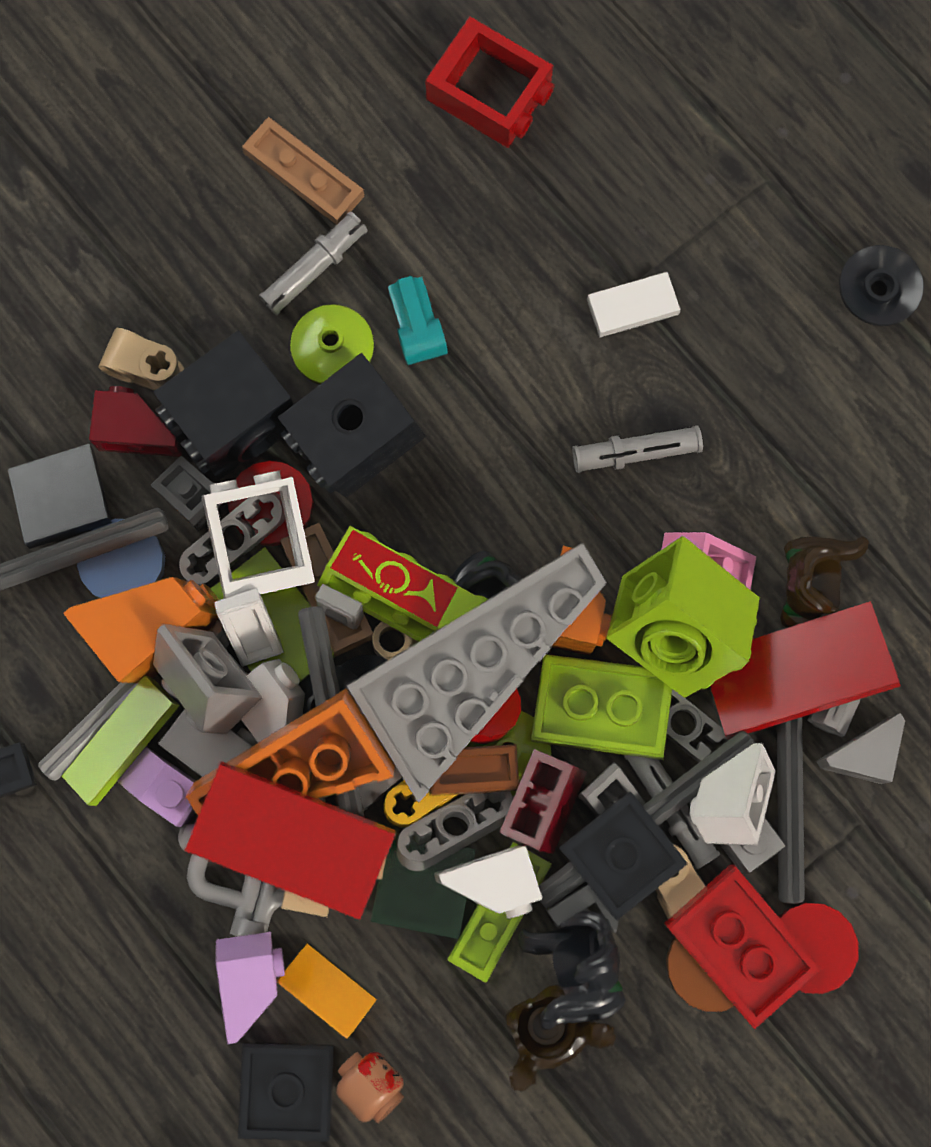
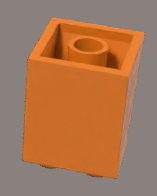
M170 577L70 607L63 614L118 682L138 684L144 675L154 678L159 673L153 665L157 630L163 624L208 631L219 618L214 603L219 601V599L204 583L199 586L193 580L185 581Z

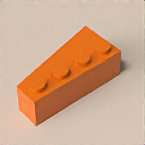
M347 688L226 762L316 799L334 793L338 795L354 790L356 786L375 780L379 782L392 778L395 769L394 762ZM218 768L195 781L185 796L198 816Z

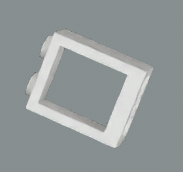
M280 471L254 476L255 485L238 488L236 480L210 485L211 494L201 496L224 599L258 588L260 594L315 582L293 477L281 479ZM280 491L295 566L233 579L216 504Z

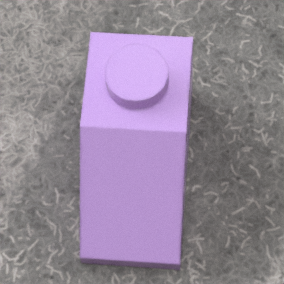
M147 746L117 781L140 802L175 826L182 827L188 824L195 814L194 809L185 796L196 780Z
M271 932L216 940V967L228 1044L237 1043L277 996L276 977L285 976L282 948L273 949Z

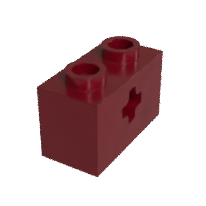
M534 749L499 833L539 851L554 854L587 771Z

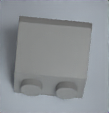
M163 624L157 630L153 665L163 678L161 682L165 690L180 701L187 711V720L198 731L227 734L262 699V696L213 632Z

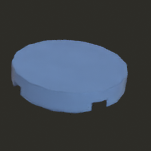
M113 519L111 521L115 523L123 519ZM152 536L77 563V568L83 584L93 595L103 598L160 581L164 574L165 554L158 538Z

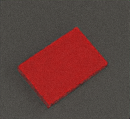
M730 864L664 923L754 1029L822 970L820 965L733 864Z

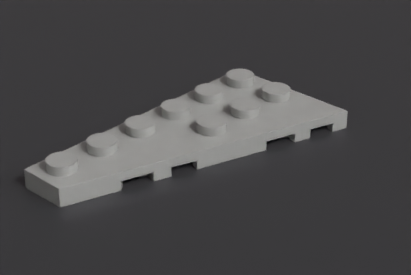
M583 543L347 685L418 803L429 792V789L443 772H446L457 759L456 757L473 737L481 731L516 690L536 663L551 649L550 647L565 629L574 622L606 584L605 579Z

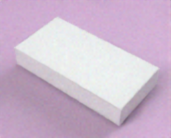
M668 272L592 293L587 298L599 337L676 316L680 312Z
M258 588L214 602L217 615L241 666L283 653L281 641Z

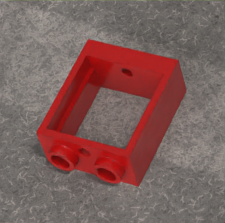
M470 16L425 80L426 100L509 148L516 136L522 138L528 131L533 120L531 114L538 104L544 106L549 100L555 84L551 82L553 65ZM479 50L531 79L507 116L502 115L455 87Z

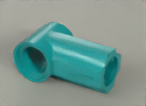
M409 276L398 279L394 284L388 286L399 329H397L407 366L447 355L448 350L439 319L434 318L423 278Z

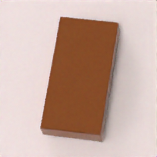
M516 745L465 747L446 772H443L429 789V796L517 791L520 783Z

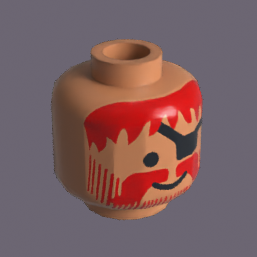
M356 1052L338 1070V1073L343 1078L337 1085L336 1094L361 1122H367L372 1119L377 1123L381 1122L404 1098L400 1092L404 1085V1079L379 1052H371L364 1057Z

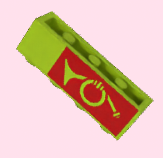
M349 526L317 584L319 587L324 584L362 603L364 612L418 642L488 600L483 596L474 595L461 588L448 576L436 574L423 567L410 555L398 553L380 543L372 534L359 531Z

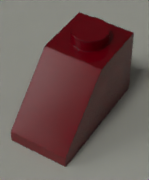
M111 386L108 391L95 390L89 441L98 451L182 456L183 448L138 393H134L133 389Z

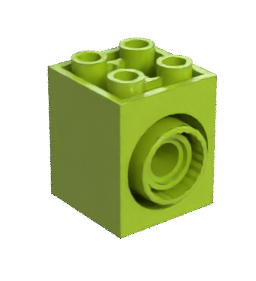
M681 536L622 576L606 639L682 697L686 698L700 689L710 687L716 680L726 674L742 669L748 663L751 657V644L754 628L757 623L756 616L760 597L687 538Z

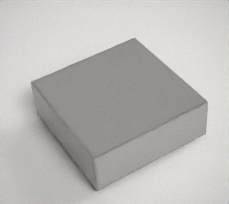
M324 584L321 585L315 599L317 606H322L325 616L353 630L354 628L357 629L364 617L362 603Z

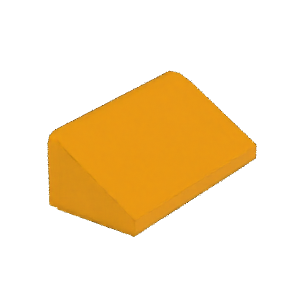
M308 943L286 968L285 976H280L277 980V983L346 1039H348L377 1000Z

